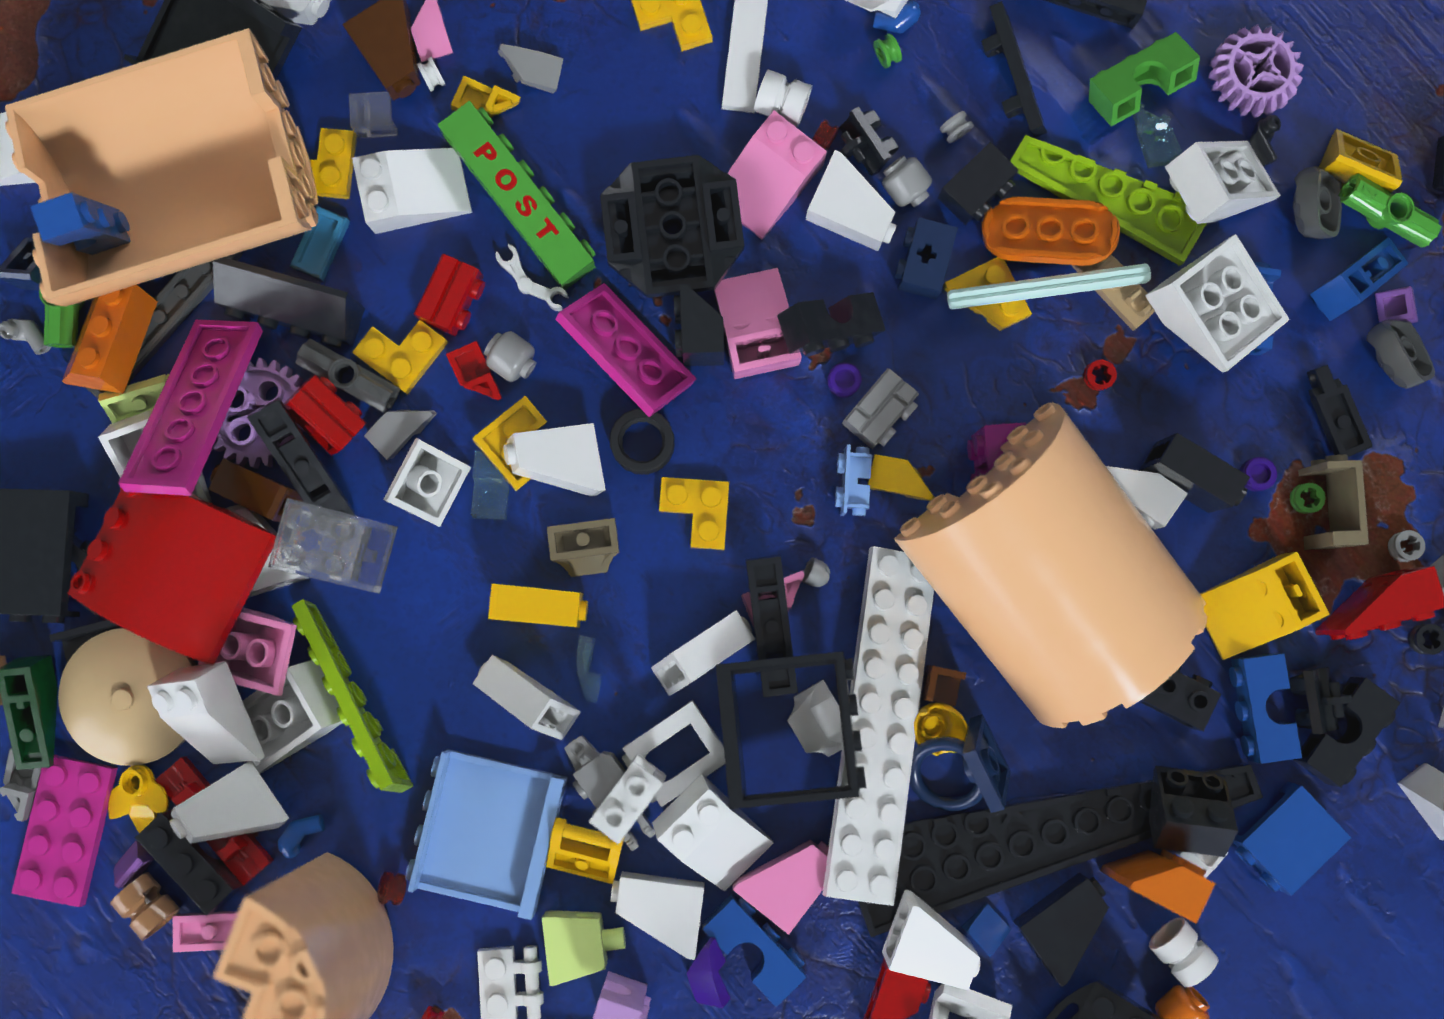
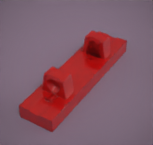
M187 756L178 759L169 769L155 779V782L163 786L168 797L176 806L210 786V783ZM252 833L206 841L243 886L248 884L274 861Z

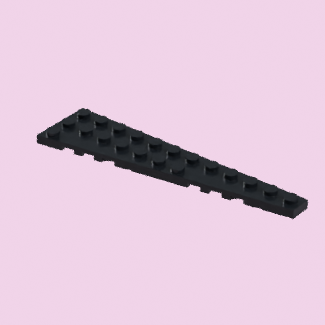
M1245 763L1201 771L1225 774L1233 808L1263 798L1250 764ZM1153 780L1005 805L1004 810L993 813L990 812L989 808L904 822L894 906L858 901L870 937L890 931L905 889L912 891L933 910L941 913L1152 838L1149 813Z

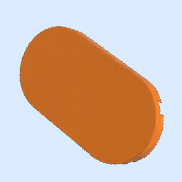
M1009 197L1000 201L999 205L993 209L991 208L985 214L982 222V237L985 246L993 255L1007 261L1077 266L1094 265L1105 260L1114 252L1120 235V224L1115 214L1113 216L1108 211V207L1102 203L1090 200Z

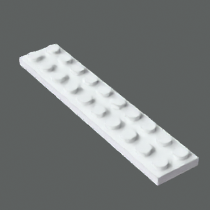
M876 546L869 548L853 665L854 680H851L849 694H856L858 716H852L853 730H860L862 752H856L857 767L864 766L866 788H860V797L835 799L822 895L894 906L916 736L914 721L919 712L934 589L905 552ZM844 745L842 746L837 786L848 785Z

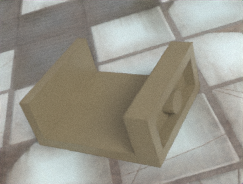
M1348 455L1326 456L1325 459L1312 460L1311 466L1299 469V476L1326 475L1330 532L1304 536V550L1339 549L1369 544L1362 460L1348 461Z

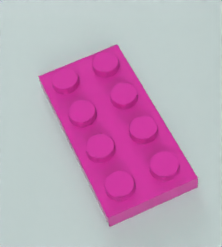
M605 283L561 310L555 319L648 417H651L684 392L696 380L695 376Z
M54 755V765L41 769L11 894L74 907L86 905L108 812L109 797L113 790L118 770L117 767Z

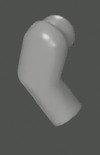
M12 318L0 323V336L6 340L27 341L36 355L44 354L51 349V347L44 345V334L34 321Z

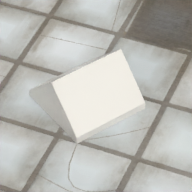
M415 438L383 500L440 527L471 467Z

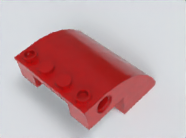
M120 486V492L113 506L105 513L104 523L96 539L88 546L87 556L79 572L75 573L71 579L70 589L67 594L98 615L140 637L195 660L214 665L278 536L238 513L206 502L194 494L185 496L125 492Z

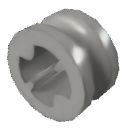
M965 111L952 116L940 127L942 133L948 134L947 141L949 143L957 141L973 128L974 124L971 121H966L967 114Z
M1406 530L1394 534L1390 538L1388 551L1399 562L1413 561L1424 554L1425 541L1419 533L1413 530ZM1409 539L1408 545L1412 544L1413 550L1404 553L1403 551L1406 548L1401 549L1400 542Z

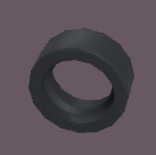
M636 408L624 413L615 422L610 432V447L614 458L625 470L634 474L649 475L661 470L670 461L674 452V434L669 422L660 413L656 412L651 417H648L641 409ZM638 422H647L654 425L662 436V447L659 454L648 461H636L630 458L623 448L625 431L631 425Z

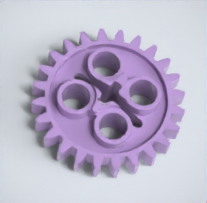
M258 358L256 367L250 361L235 394V397L239 394H244V402L240 407L233 408L232 401L216 438L218 441L213 446V449L218 452L225 450L223 456L225 459L232 461L236 457V464L243 467L247 464L248 460L250 466L255 469L259 468L261 460L265 466L273 467V455L247 416L271 402L266 400V393L271 387H278V394L273 400L279 397L284 404L299 388L303 379L299 375L291 377L293 370L288 366L280 370V364L275 360L268 366L264 359ZM232 416H241L232 422L229 421V418ZM298 425L302 432H306L301 426ZM245 426H250V436L246 440L240 441V430ZM293 435L288 436L281 442L280 446L295 437Z

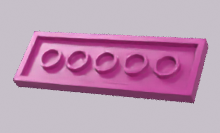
M195 320L118 482L125 492L192 495L263 330L258 322Z

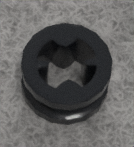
M1436 624L1416 625L1408 634L1409 645L1419 654H1438L1444 650V630ZM1423 633H1431L1429 639L1432 645H1423L1425 643V638L1422 636Z

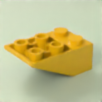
M1298 552L1280 554L1200 593L1206 602L1204 612L1208 617L1205 627L1222 660L1300 630L1330 615Z

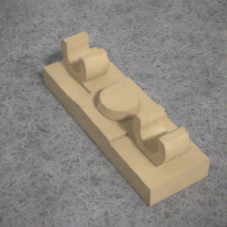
M1112 255L1094 265H1071L1077 272L1123 267ZM1140 284L1095 290L1132 331L1137 329L1155 312L1145 296L1148 293Z

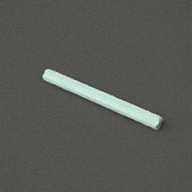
M1145 263L953 289L948 292L947 300L950 309H960L1137 285L1151 280L1149 265Z

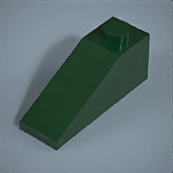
M51 655L19 657L0 667V694L16 770L46 768L54 765L58 686Z

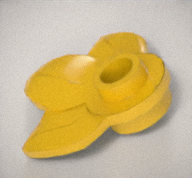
M133 765L123 772L119 779V785L113 788L109 797V818L116 819L129 814L138 833L157 817V813L168 811V795L163 786L155 782L153 772L145 765Z

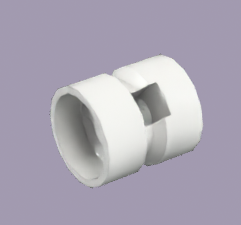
M768 69L762 80L755 101L754 111L769 117L775 110L791 124L798 127L805 112L812 85L796 79L788 83L785 75Z
M1180 917L1163 925L1152 936L1149 948L1161 962L1169 964L1171 973L1182 986L1191 987L1203 981L1213 972L1217 966L1218 957L1202 940L1197 941L1198 934L1184 918Z

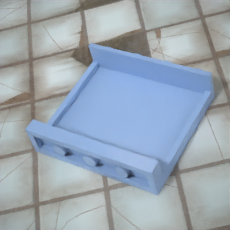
M450 749L442 751L441 756L435 757L431 769V776L435 777L433 789L426 792L422 810L427 811L424 825L419 824L414 838V845L418 846L416 858L410 860L406 871L405 879L410 881L408 891L414 892L416 889L439 893L519 912L518 917L532 920L536 914L547 868L546 864L553 826L556 817H559L568 777Z

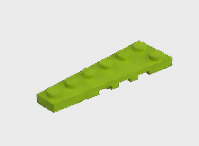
M1025 135L1010 160L1019 170L1017 172L1019 175L1062 199L1090 200L1102 203L1108 207V211L1113 216L1115 214L1121 233L1179 266L1186 261L1207 224H1197L1187 214L1186 204L1179 192L1172 193L1157 187L1158 184L1145 180L1143 182L1126 175L1127 172L1116 168L1114 170L1097 165L1092 159L1081 155H1074L1068 150Z
M305 599L291 605L296 615L293 618L294 624L297 625L296 629L301 635L306 636L310 644L307 647L308 654L316 665H320L325 675L322 677L323 685L330 695L335 696L339 707L336 708L337 714L345 726L349 725L354 735V738L351 739L352 745L360 757L364 756L369 766L366 772L370 782L381 791L403 793L413 787V784L394 748L389 749L379 737L383 731L378 719H375L363 707L368 700L362 689L354 681L349 682L347 677L352 675L351 669L317 606Z

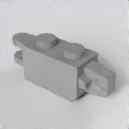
M581 735L564 749L576 771L572 774L576 779L573 782V786L584 800L589 797L596 807L593 811V814H595L626 770L613 752L603 751L599 753ZM642 812L636 821L644 834L651 838L655 835L654 828ZM628 831L624 837V842L630 850L634 851L639 845L634 834Z

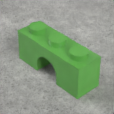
M1175 32L1164 39L1155 41L1144 50L1129 55L1113 67L1098 72L1090 79L1089 102L1112 127L1140 111L1142 95L1140 85L1154 84L1159 86L1167 95H1170L1197 79L1200 56Z

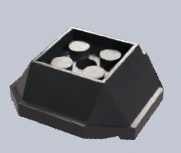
M699 155L632 162L616 178L612 185L608 186L600 195L608 264L647 298L680 294V284H687L695 292L715 290L744 251L736 179L726 172H722ZM672 222L682 226L681 231L677 234H668L664 231V228Z

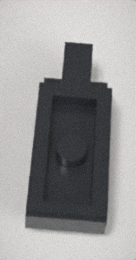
M1323 365L1307 372L1312 389L1308 390L1311 397L1310 400L1333 454L1348 455L1349 457L1371 448L1372 442L1347 384L1343 385L1339 378L1334 380L1328 365Z

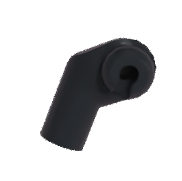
M1268 115L1266 118H1261L1256 123L1250 137V144L1263 167L1278 159L1270 144L1275 131L1281 128V121L1276 115Z

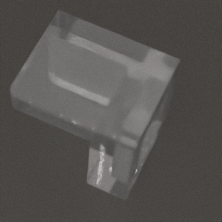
M389 92L349 94L350 127L358 138L398 135L397 127L392 121L391 96Z

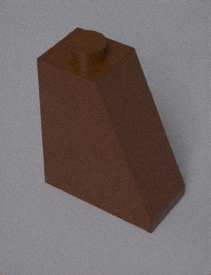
M379 0L342 24L393 101L399 97L409 96L415 91L416 86L421 84L415 42L411 32L410 10L405 0Z
M224 458L221 464L215 466L210 475L211 485L208 490L273 521L293 526L304 504L303 499L295 489Z

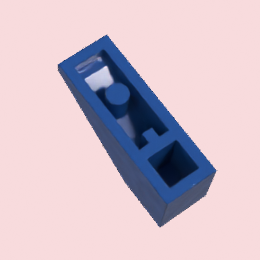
M1388 237L1322 284L1310 296L1315 301L1317 308L1332 321L1361 303L1409 263Z

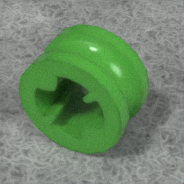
M891 33L885 35L883 41L880 39L874 41L876 56L884 68L890 67L892 61L895 63L902 61L901 49Z
M1306 483L1294 487L1289 499L1294 510L1307 514L1322 509L1326 497L1325 492L1319 485ZM1311 491L1310 497L1314 499V503L1307 504V507H1305V500L1300 495L1301 493Z

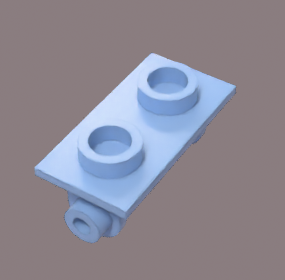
M847 444L844 448V453H838L837 473H842L843 475L842 487H836L835 507H841L840 516H844L847 513V509H852V515L866 516V510L870 507V485L857 483L858 478H871L872 454H869L868 447H856V453L850 452L851 445Z

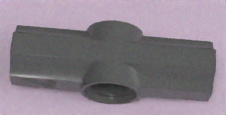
M310 338L306 343L302 344L297 353L295 364L314 375L316 374L320 378H327L343 392L349 393L384 414L393 407L398 398L399 387ZM348 369H353V379L343 384L341 381L342 374Z

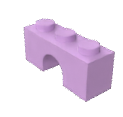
M608 971L593 1019H647L651 997L646 996L648 984Z

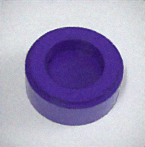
M846 362L835 365L830 370L827 378L830 391L842 398L854 395L862 382L859 369L855 365Z
M1265 457L1249 459L1240 468L1241 472L1250 477L1245 488L1251 491L1266 490L1273 486L1277 479V469L1274 463Z

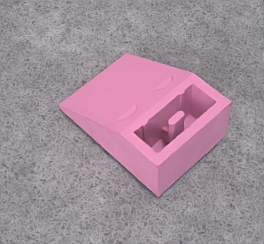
M778 268L723 279L714 292L719 314L723 317V332L734 379L799 366L802 359L801 352L789 354L777 317L779 313L789 308Z

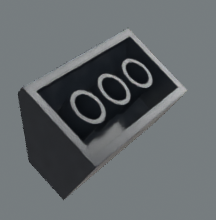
M225 257L213 260L214 303L225 309L224 315L244 321L246 316L257 319L260 326L276 330L278 325L290 328L288 333L305 339H309L310 334L322 337V343L336 348H341L342 343L350 346L354 345L365 308L348 292Z

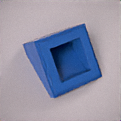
M988 903L983 905L962 926L989 957L996 952L1012 930Z

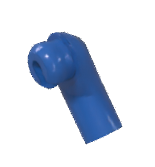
M907 1L897 18L876 11L873 28L898 34L904 33L918 21L921 15L920 6L916 1Z
M321 814L289 823L278 839V850L282 852L285 858H294L300 853V842L305 835L325 830L323 816Z

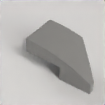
M500 44L498 53L500 57H504L513 72L512 77L516 83L521 81L522 84L555 93L558 87L563 58L532 49Z
M434 410L388 411L369 429L364 437L386 460H389L397 455L413 435L421 433L437 413Z
M10 748L3 778L4 786L0 787V793L2 797L7 795L17 811L14 814L17 821L23 822L30 816L42 768L16 770L13 751Z

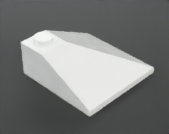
M1236 234L1163 281L1145 295L1162 323L1222 373L1231 369L1290 320Z

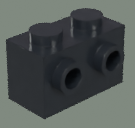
M1180 666L1163 684L1138 701L1191 729L1204 731L1221 693L1211 689L1213 683L1203 677L1193 674L1190 678L1180 673L1182 668Z

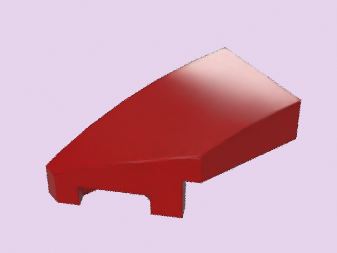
M474 341L446 354L461 386L495 400L503 398L491 369L486 365V358L478 341Z

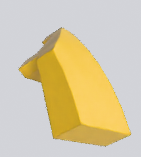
M463 76L452 100L451 109L456 111L470 100L477 110L483 107L491 118L519 105L521 97L496 85L491 88L467 76Z
M874 454L871 478L868 482L870 489L901 494L908 498L931 501L935 498L917 469L908 460Z

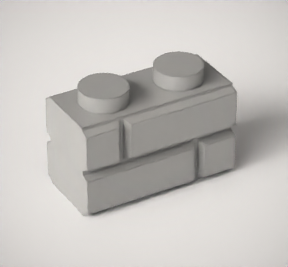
M887 368L847 415L842 424L871 449L878 443L884 447L897 432L892 426L899 417L906 421L918 407L913 401L919 393L891 369Z

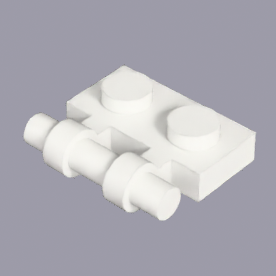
M536 945L523 947V960H515L514 946L480 948L477 951L481 1019H517L518 1006L527 1007V1019H541V1005L544 1004L543 991H540L539 973L542 971L541 959H538ZM516 974H525L526 991L517 992Z

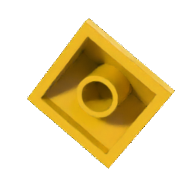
M1335 130L1320 163V168L1331 174L1337 181H1340L1342 186L1355 174L1362 175L1389 192L1394 191L1401 185L1403 180L1398 155L1341 130Z

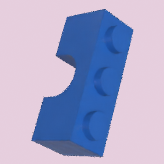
M70 192L30 206L43 242L57 246L74 242L77 251L90 255H95L131 242L127 233L130 230L129 222L123 212L81 195Z
M1268 653L1232 658L1229 677L1233 687H1236L1238 701L1235 702V713L1238 720L1242 722L1244 735L1241 736V748L1248 761L1263 764L1302 758L1297 724L1286 721L1274 722L1266 712V701L1270 694L1277 690L1290 688L1285 654Z
M732 893L703 921L702 929L710 938H716L720 949L726 955L741 943H752L761 949L763 958L761 963L751 972V981L777 1007L807 977L805 969L802 967L806 962L794 948L791 947L787 951L778 941L781 935L769 922L763 925L754 916L757 912L755 907L742 897L738 899Z

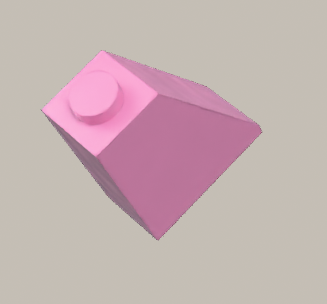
M809 840L739 877L733 883V891L789 935L823 890L829 846L823 841L817 845L812 840Z

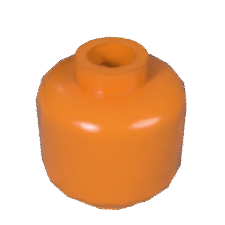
M1175 985L1155 1004V1011L1162 1019H1209L1207 1010L1210 1006L1208 1002L1192 986L1185 988L1181 985Z

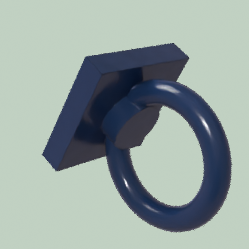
M981 714L970 718L965 741L953 737H936L918 745L913 752L909 784L921 800L935 808L947 811L964 810L976 805L984 798L990 812L993 813L1005 809L1011 770L984 715ZM938 751H952L962 755L966 775L972 783H975L974 787L968 793L958 797H946L933 792L927 787L921 777L920 771L924 759Z

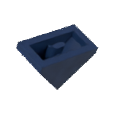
M24 238L0 265V279L19 289L39 291L42 278L40 269L35 263L32 254L33 249H35L33 238Z

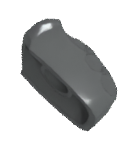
M1317 166L1301 170L1294 178L1297 186L1293 198L1294 217L1298 231L1306 238L1317 240L1337 236L1340 230L1342 202H1340L1341 198L1338 196L1342 188L1341 182Z
M1387 319L1375 324L1368 332L1366 340L1375 348L1376 358L1380 367L1399 387L1405 389L1412 388L1431 380L1435 376L1432 360L1410 321Z

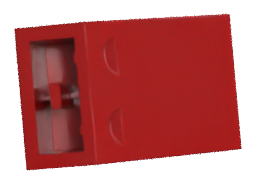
M1435 566L1400 569L1368 578L1315 630L1316 635H1330L1331 640L1342 638L1352 640L1367 636V631L1379 628L1380 631L1400 627L1402 626L1401 621L1411 619L1413 621H1421L1435 617L1434 611L1444 608V594Z

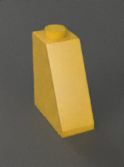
M492 584L488 619L579 628L580 621H586L588 601L583 600V593Z

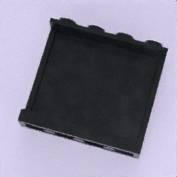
M164 0L138 56L125 54L123 59L134 65L249 28L268 57L269 63L267 65L271 69L276 81L302 27L262 0Z
M0 489V615L10 614L9 621L32 622L33 615H42V623H65V616L80 617V612L68 611L69 595L67 593L70 589L76 507H88L89 494L71 490Z

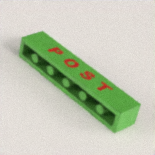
M469 100L437 124L442 135L559 286L567 290L596 268L593 260L596 253L585 239L579 242L572 231L576 228L564 212L558 215L551 206L555 201L544 186L539 189L531 180L535 175L523 159L519 162L516 161L511 154L514 148L503 133L498 136L490 127L494 123L484 108L480 107L477 110Z

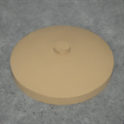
M122 627L98 634L76 650L62 673L58 700L63 723L71 737L81 748L102 761L125 766L142 765L156 761L176 750L186 740L160 718L158 711L153 706L152 696L147 686L179 668L196 666L193 658L153 643Z

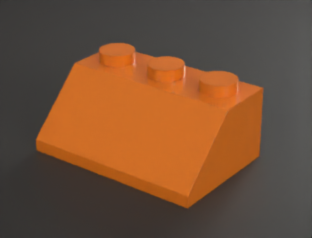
M138 285L93 298L62 382L68 385L124 394L158 301Z
M1162 849L1160 855L1151 850H1146L1103 864L1100 869L1101 872L1127 888L1196 924L1216 884L1204 878L1207 870Z

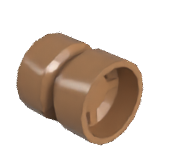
M149 872L144 873L127 885L110 902L123 919L131 918L129 926L142 941L156 933L172 919V916L180 911L179 906L168 894H160L161 886Z

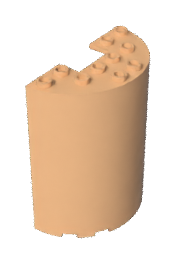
M249 28L5 105L8 119L5 122V127L12 139L15 151L12 153L13 163L20 173H24L38 184L41 195L38 203L72 192L119 209L126 216L130 226V230L127 231L130 243L95 255L77 251L74 242L57 246L43 242L39 232L32 234L35 245L32 254L35 263L40 269L42 278L39 287L42 296L47 302L58 306H70L303 233L317 226L319 216L313 206L318 204L317 189L299 126H295L289 111L284 109L290 106L280 81H275L272 71L267 65L269 59Z
M1052 402L1046 403L1037 409L1034 413L1035 418L1026 426L1017 427L1007 436L1008 441L1000 447L1004 454L994 462L995 467L985 476L980 475L973 479L967 485V491L960 497L946 493L932 499L927 505L928 510L920 517L912 518L904 523L900 528L901 533L894 540L1036 719L1049 727L1066 728L1068 722L1080 721L1084 726L1106 718L1108 710L1120 704L1128 708L1157 689L1179 669L1193 652L1195 647L1191 642L1195 635L1204 632L1208 616L1204 612L1206 602L1064 409L1059 404Z
M326 852L244 897L213 978L252 993L243 1019H369L375 1012L387 989L393 964V934L385 906L374 887L362 873L343 859Z

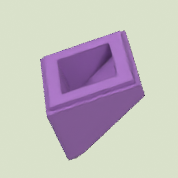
M1411 286L1375 293L1379 322L1387 319L1410 321L1411 323L1418 322L1414 291Z
M135 841L114 867V881L118 889L126 887L141 876L154 860L138 841Z

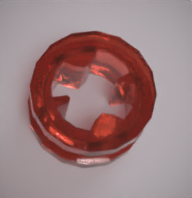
M824 119L812 140L828 151L840 127L837 125L831 127L829 121Z
M387 871L383 873L378 886V901L380 904H387L389 901H391L392 905L398 906L401 904L406 891V879L403 873H398L396 876Z

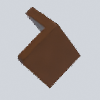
M926 665L920 699L956 706L961 679L965 680L966 673Z

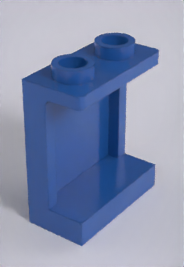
M1287 782L1279 790L1283 797L1244 835L1236 834L1233 843L1238 847L1235 853L1247 865L1252 866L1254 864L1261 871L1262 874L1259 878L1270 890L1275 893L1279 890L1292 896L1351 837L1302 785Z

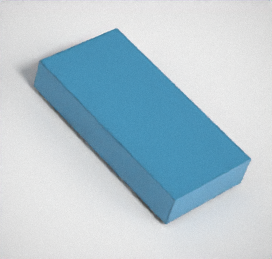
M317 206L316 211L319 216L317 226L304 233L290 267L324 281L350 221L346 217Z

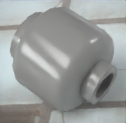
M903 155L883 171L885 177L882 181V186L898 206H906L911 203L913 207H916L928 198L929 193L926 190L930 187L932 178L917 158L910 157L907 159Z
M512 331L494 335L484 351V355L487 356L486 365L489 369L509 382H513L521 376L526 379L532 373L537 363L533 360L535 349L532 344Z

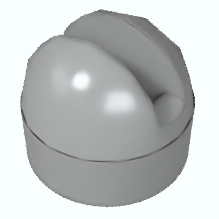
M812 557L804 569L805 576L802 582L813 587L824 586L830 578L828 565Z

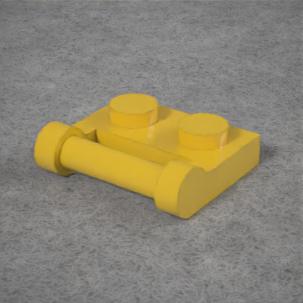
M556 817L551 834L546 867L613 884L624 838L617 844L603 832L568 824L567 819Z

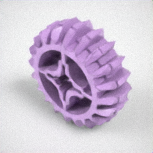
M1258 25L1252 27L1249 31L1244 27L1236 34L1229 35L1224 43L1220 44L1216 49V56H1214L1210 64L1214 69L1210 72L1209 79L1216 81L1211 91H1221L1222 94L1218 102L1228 100L1230 102L1228 111L1239 107L1240 117L1246 115L1249 111H1251L1253 118L1259 117L1263 112L1266 115H1270L1276 109L1283 108L1288 103V100L1295 96L1297 93L1296 87L1303 79L1298 74L1302 71L1304 65L1296 62L1301 52L1291 51L1294 41L1285 43L1282 40L1284 32L1274 36L1272 35V27L1266 28L1263 32H1261ZM1258 64H1260L1259 68L1256 71L1258 75L1252 80V77L1255 74L1254 68ZM1251 89H1258L1262 92H1256Z

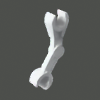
M508 244L510 251L513 253L510 261H503L498 251H496L498 263L514 277L519 290L523 294H530L547 301L549 307L554 311L563 310L561 305L552 302V298L557 294L569 298L563 288L553 287L549 289L532 282L524 273L518 252L512 245Z

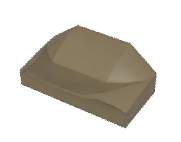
M615 518L547 527L550 560L560 564L571 577L606 573L613 557L620 553Z

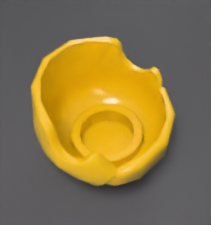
M935 702L919 709L914 721L915 742L917 746L926 740L936 737H953L965 741L968 725L963 715L951 705ZM938 751V752L932 753V755L938 756L939 754H943V753H948V752H950V753H956V752H952V751Z

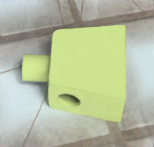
M550 910L546 911L542 916L550 986L602 971L607 965V951L626 949L624 928L604 929L602 913Z

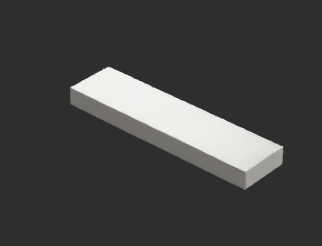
M735 0L722 100L723 110L755 113L754 106L757 96L768 0Z

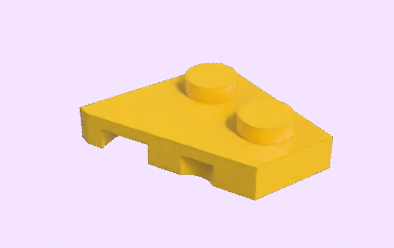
M996 257L945 282L943 288L946 292H949L953 289L1012 282L1015 279L1005 260ZM1025 300L968 307L976 314L983 315L987 322L999 331L1032 315Z

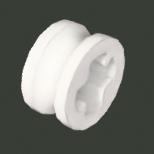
M432 57L428 58L426 64L417 63L431 92L434 91V87L437 84L441 86L446 85Z

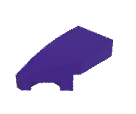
M713 937L705 944L687 971V976L697 1003L724 1008L731 998L718 971L726 960L716 938Z

